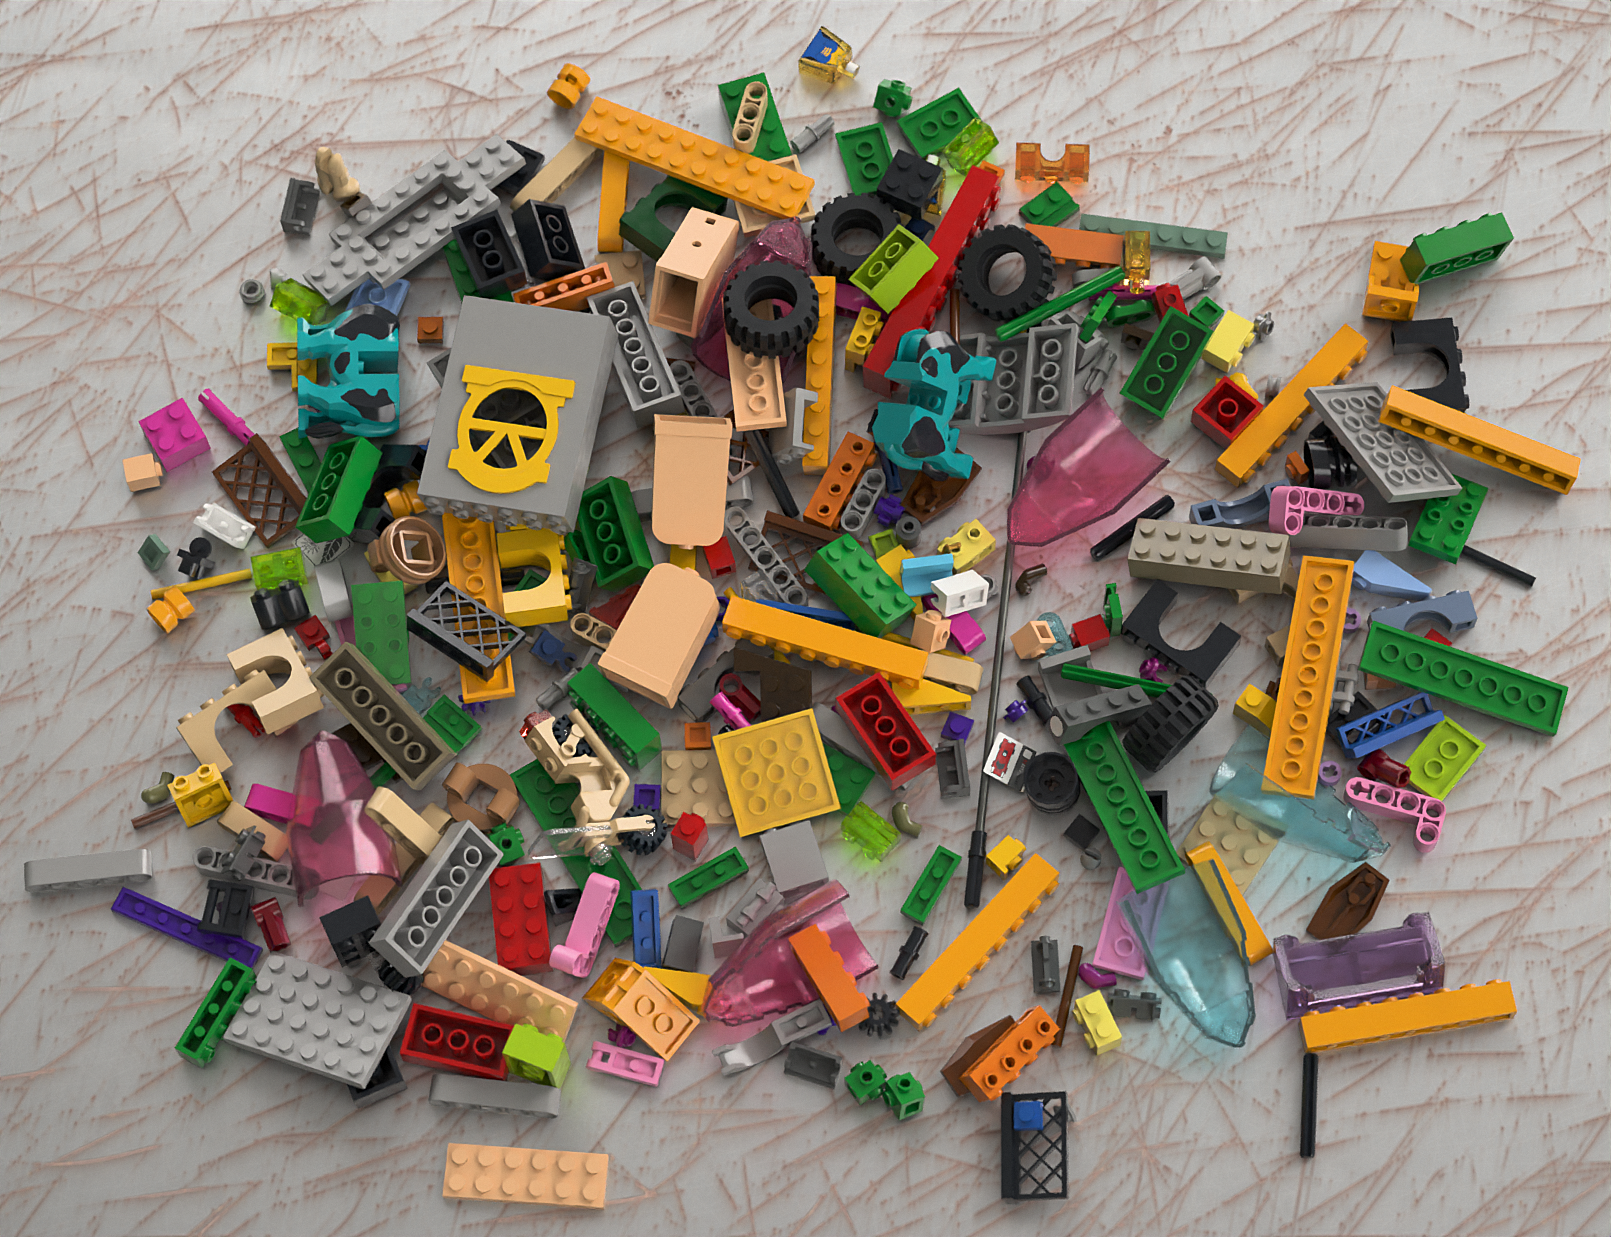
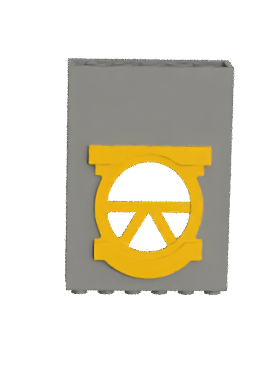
M464 295L417 495L429 512L436 515H443L444 512L452 513L455 517L467 519L468 516L478 517V520L487 523L497 520L502 521L503 524L508 526L523 524L533 530L548 528L558 534H565L566 531L574 532L618 339V333L609 316ZM509 388L528 391L542 404L546 414L547 429L472 418L479 404L487 396L498 390ZM469 430L492 432L493 435L477 452H474L470 443ZM508 435L517 466L501 469L485 464L483 460ZM519 437L543 440L539 450L529 460L526 459Z

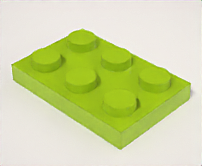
M1444 715L1445 720L1436 724L1404 763L1412 772L1409 784L1423 795L1440 801L1447 797L1487 746L1446 715Z

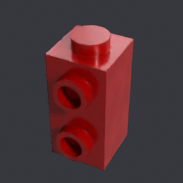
M1168 282L1155 287L1156 291L1150 296L1159 323H1161L1170 306L1189 316L1178 284L1170 286Z
M683 812L670 833L673 850L695 862L709 840L707 825L701 816L695 813L689 815Z

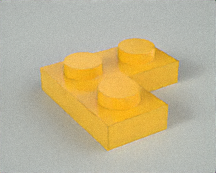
M297 342L267 343V369H292V392L298 391V375L305 376L310 382L317 385L318 358L314 360L309 358L298 360Z

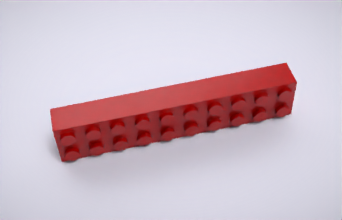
M974 165L970 168L928 246L938 257V260L917 281L915 287L906 293L891 313L863 365L864 388L889 399L894 392L900 390L902 384L884 377L885 372L892 364L899 338L904 333L913 329H924L929 332L933 329L936 322L935 315L937 311L941 312L947 301L945 296L948 291L955 288L958 280L956 276L959 270L962 271L958 268L959 260L963 261L965 255L962 254L964 248L969 249L972 245L970 240L974 236L978 237L979 233L988 227L990 221L988 217L991 211L995 212L1000 204L1001 199L998 198L1001 191L999 176Z

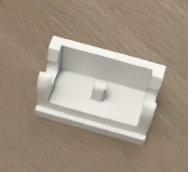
M212 503V505L205 504L203 506L205 513L202 517L197 516L193 523L232 546L245 549L256 527L215 503Z
M974 570L931 582L930 588L938 595V598H931V602L942 612L944 617L978 608L987 603L989 583Z

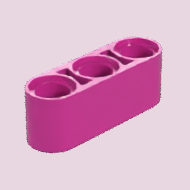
M836 283V315L857 320L861 308L864 306L881 312V322L885 326L894 309L887 313L869 300L858 288Z
M937 594L925 595L921 598L927 611H939L931 602V598H938ZM967 611L946 617L951 620L949 638L964 655L986 641L985 634Z
M252 784L244 807L259 817L313 831L323 805L307 797L261 784Z

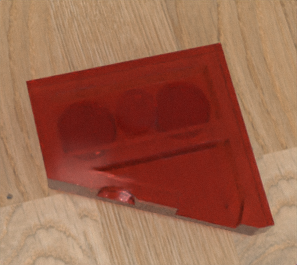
M636 584L626 589L623 594L611 597L609 602L598 608H591L589 615L618 630L641 586Z

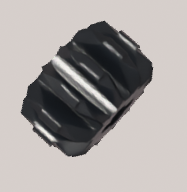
M386 959L378 969L379 978L384 982V986L391 989V991L395 990L410 996L418 991L424 981L423 973L405 978Z
M874 992L871 1001L867 997L870 1006L867 1007L869 1018L860 1023L859 1030L864 1031L868 1029V1037L873 1036V1033L877 1032L878 1038L881 1039L883 1031L891 1035L893 1033L891 1026L897 1027L899 1025L896 1017L900 1016V1010L894 1009L895 1000L887 1002V994H883L882 998L878 999L877 993ZM877 1011L881 1012L882 1018L879 1016V1020L873 1019V1013L876 1015Z

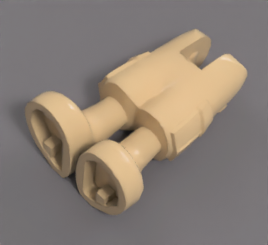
M320 147L314 159L316 173L318 174V186L325 195L333 191L332 196L334 200L347 201L360 191V185L355 178L350 177L348 169L345 167L339 153L334 155L330 148Z

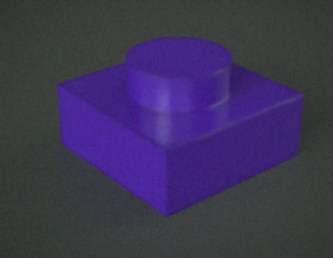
M950 711L941 732V737L949 741L964 739V744H966L973 728L974 720Z
M635 784L633 806L636 805L638 807L639 804H644V809H646L649 805L652 806V812L657 809L660 813L661 785Z

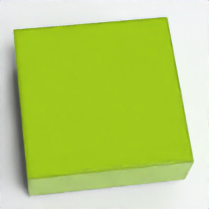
M892 528L868 536L876 560L899 546Z

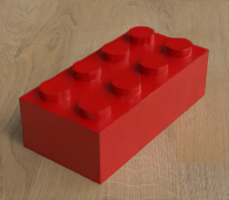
M877 672L835 698L836 711L892 791L936 764L935 751L880 672Z
M541 863L494 868L489 875L498 965L520 976L554 972L549 964L552 952L547 905L543 893L545 892Z
M413 1003L399 1054L403 1062L473 1078L507 1081L509 1070L502 1052L514 1025Z

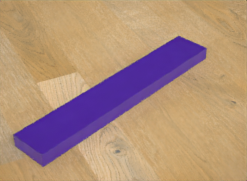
M122 887L111 907V911L225 962L232 958L254 969L263 951L262 947L242 938L200 933L197 931L198 922H201V920L125 887Z

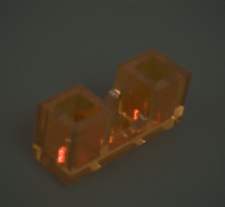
M1016 142L1015 180H1021L1022 182L1046 181L1048 183L1066 181L1073 184L1088 182L1090 145L1065 144L1063 157L1056 161H1050L1042 156L1041 143Z

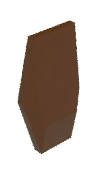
M956 447L955 453L964 454ZM973 461L968 479L949 477L945 481H934L919 471L900 506L905 507L904 512L916 518L921 526H923L956 504L981 472L982 467Z
M1365 861L1329 888L1306 931L1334 953H1338L1372 921L1390 880Z
M1011 1015L967 1036L941 1069L940 1073L957 1097L970 1093L959 1078L1015 1022Z

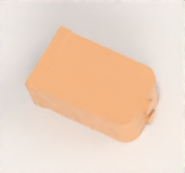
M694 207L690 209L663 256L656 264L648 324L693 338L697 336L699 328L731 272L735 258L739 221Z
M654 414L651 505L653 533L659 541L666 544H679L681 549H694V545H712L721 538L724 530L730 439L732 438L731 419Z
M661 563L654 566L649 571L607 650L602 654L597 663L602 675L672 710L678 699L677 696L720 612V605L712 585L700 578L698 572L688 567L683 570L670 563Z

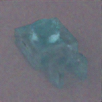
M431 677L426 678L422 682L420 689L413 685L401 694L419 715L431 706L429 699L437 698L441 692L440 686L435 690L427 688L432 683Z

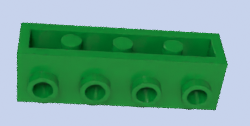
M232 958L228 959L175 1046V1050L180 1057L200 1068H203L205 1063L211 1062L216 1053V1045L219 1040H224L223 1036L229 1027L228 1025L242 1005L246 995L250 993L252 986L257 982L253 969Z

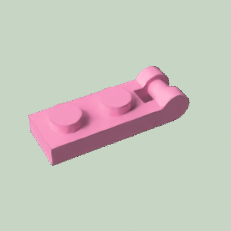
M597 1041L593 1042L591 1048L593 1054L591 1059L587 1061V1069L654 1087L658 1086L665 1063L664 1059ZM603 1055H610L608 1063L601 1061Z

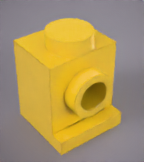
M1007 835L986 855L985 864L1005 881L1008 878V870L1013 871L1022 863L1023 859L1021 858L1027 849L1019 839L1013 840Z

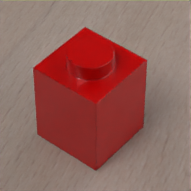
M727 536L721 537L712 545L702 546L712 579L736 572V564Z
M1101 614L1073 623L1069 640L1073 649L1088 645L1090 652L1108 646L1110 634Z

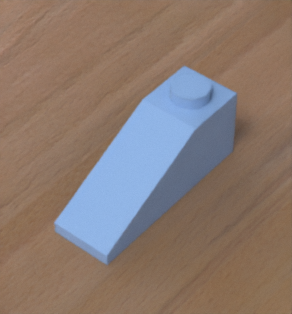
M1365 550L1355 563L1352 584L1360 590L1364 589L1369 593L1421 601L1431 594L1432 589L1375 550Z

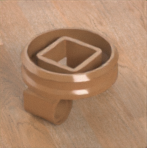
M404 516L396 519L383 530L379 540H373L367 546L372 572L382 573L389 571L400 581L402 580L411 585H421L429 582L442 571L446 560L445 546L439 533L428 522L413 516ZM404 540L419 542L411 548L413 560L406 557Z
M456 762L442 783L443 789L448 791L447 804L454 821L457 823L469 820L483 834L491 833V828L498 824L506 823L507 825L514 817L520 805L516 786L510 775L500 767L492 764L482 763L466 767ZM478 784H482L496 792L486 808V815L466 804Z

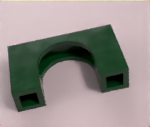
M667 175L661 184L657 183L652 188L648 196L640 198L630 212L626 211L619 220V235L658 262L676 234L657 219L655 214L659 210L669 206H679L688 210L694 207L721 216L726 211L728 198Z

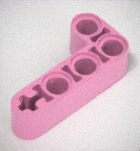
M1277 486L1271 494L1269 528L1275 534L1296 535L1302 529L1304 512L1359 516L1364 509V500L1359 494L1298 486Z
M1359 777L1350 779L1346 784L1343 799L1348 806L1417 825L1413 837L1414 847L1423 853L1431 852L1435 848L1446 814V807L1442 801ZM1354 789L1359 791L1358 796L1353 794ZM1368 792L1371 793L1370 798L1366 799ZM1384 796L1388 802L1384 804L1379 803L1375 797ZM1409 803L1413 806V810H1404L1401 804ZM1434 810L1438 813L1439 817L1432 818L1426 811ZM1428 834L1433 840L1426 842L1421 839L1420 835Z
M595 872L589 876L565 946H555L549 960L550 967L582 978H586L589 975L618 895L620 886L618 880Z

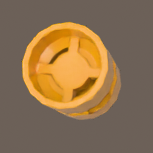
M566 63L558 73L557 79L549 87L547 95L558 106L569 110L573 109L580 99V93H583L590 83V77L578 66Z
M417 480L404 484L402 490L394 488L383 493L393 518L398 519L410 516V512L418 514L428 510L417 495L419 487Z
M175 586L165 592L163 601L156 600L146 608L151 618L167 634L178 626V618L185 619L195 611L189 600Z

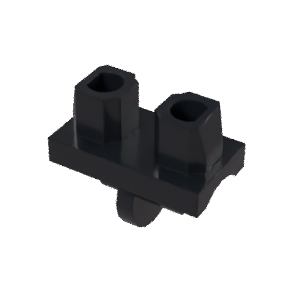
M198 537L190 543V552L179 549L177 556L183 559L178 571L191 577L202 579L206 567L213 569L216 562L206 559L212 551L210 541L206 538Z

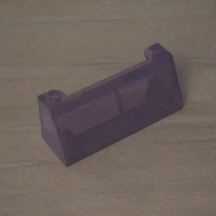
M1429 912L1408 915L1403 921V926L1324 940L1299 944L1298 938L1291 935L1273 938V958L1286 1020L1304 1017L1303 1014L1310 1011H1319L1320 1014L1330 1012V1009L1339 1006H1345L1346 1009L1356 1008V1005L1362 1002H1371L1372 1005L1382 1003V1000L1391 997H1397L1398 1000L1408 999V996L1414 993H1423L1424 996L1434 994V991L1443 989L1445 960Z

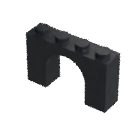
M1453 318L1393 322L1390 331L1393 355L1428 354L1438 359L1446 371V379L1441 384L1432 388L1410 389L1406 391L1465 413L1466 409H1469L1470 402L1468 394H1464L1463 386H1466V375L1460 369L1462 350L1457 349L1456 341L1459 340V330L1457 326H1454Z
M401 444L382 445L380 449L382 455L379 460V466L370 482V489L366 492L362 502V509L354 522L353 531L349 536H346L351 541L371 543L373 540H379L383 530L396 520L382 508H379L384 498L383 493L390 491L391 488L403 480L421 479L427 453L418 445Z
M1157 579L1123 622L1121 635L1130 645L1136 644L1142 648L1149 658L1154 657L1164 663V666L1171 673H1178L1181 676H1193L1206 689L1240 645L1241 635L1220 622L1207 640L1195 649L1178 650L1169 646L1161 637L1159 625L1177 603L1178 592Z

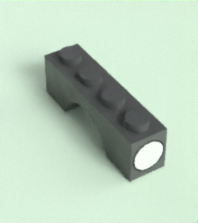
M744 638L738 639L735 643L734 648H741L772 659L775 658L774 651L768 645L757 646ZM734 648L729 652H723L717 658L716 664L710 669L708 667L705 668L698 675V680L692 685H686L679 692V707L695 723L706 722L718 711L710 704V700L715 697L720 680L724 675L746 673L756 677L760 674V671H734Z
M1137 684L1056 706L1045 726L1059 746L1080 740L1089 730L1106 721L1115 720L1120 728L1134 725L1152 703L1140 685Z

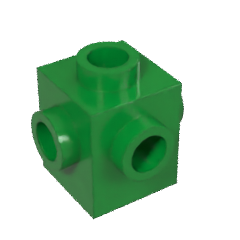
M884 79L878 85L873 108L882 110L885 115L890 117L901 116L911 107L913 96H910L912 88L905 86L906 84L899 80L889 81Z
M501 823L491 828L492 832L487 834V837L504 854L498 862L500 865L525 855L521 846L525 841L519 828L514 829L512 825L506 826V823ZM507 838L508 844L506 846H502V841Z
M871 1060L865 1064L863 1061L857 1063L851 1068V1073L844 1077V1085L859 1105H862L869 1099L874 1101L885 1092L883 1089L886 1086L885 1078H887V1075L879 1064L875 1066Z
M908 1072L903 1075H894L886 1081L883 1100L885 1105L893 1110L898 1120L922 1112L925 1095L921 1083L918 1080L915 1081L912 1074Z

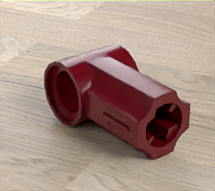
M732 673L724 675L719 683V692L722 691L736 708H740L741 714L749 723L755 721L761 715V701L742 684L739 676ZM732 684L738 689L735 692H727L724 687Z
M1381 749L1368 753L1357 766L1359 773L1366 779L1371 781L1379 779L1398 789L1400 787L1405 788L1410 781L1412 773L1408 766L1390 759Z
M276 896L252 905V912L258 927H261L270 953L271 951H282L290 946L291 942L282 920L284 917Z

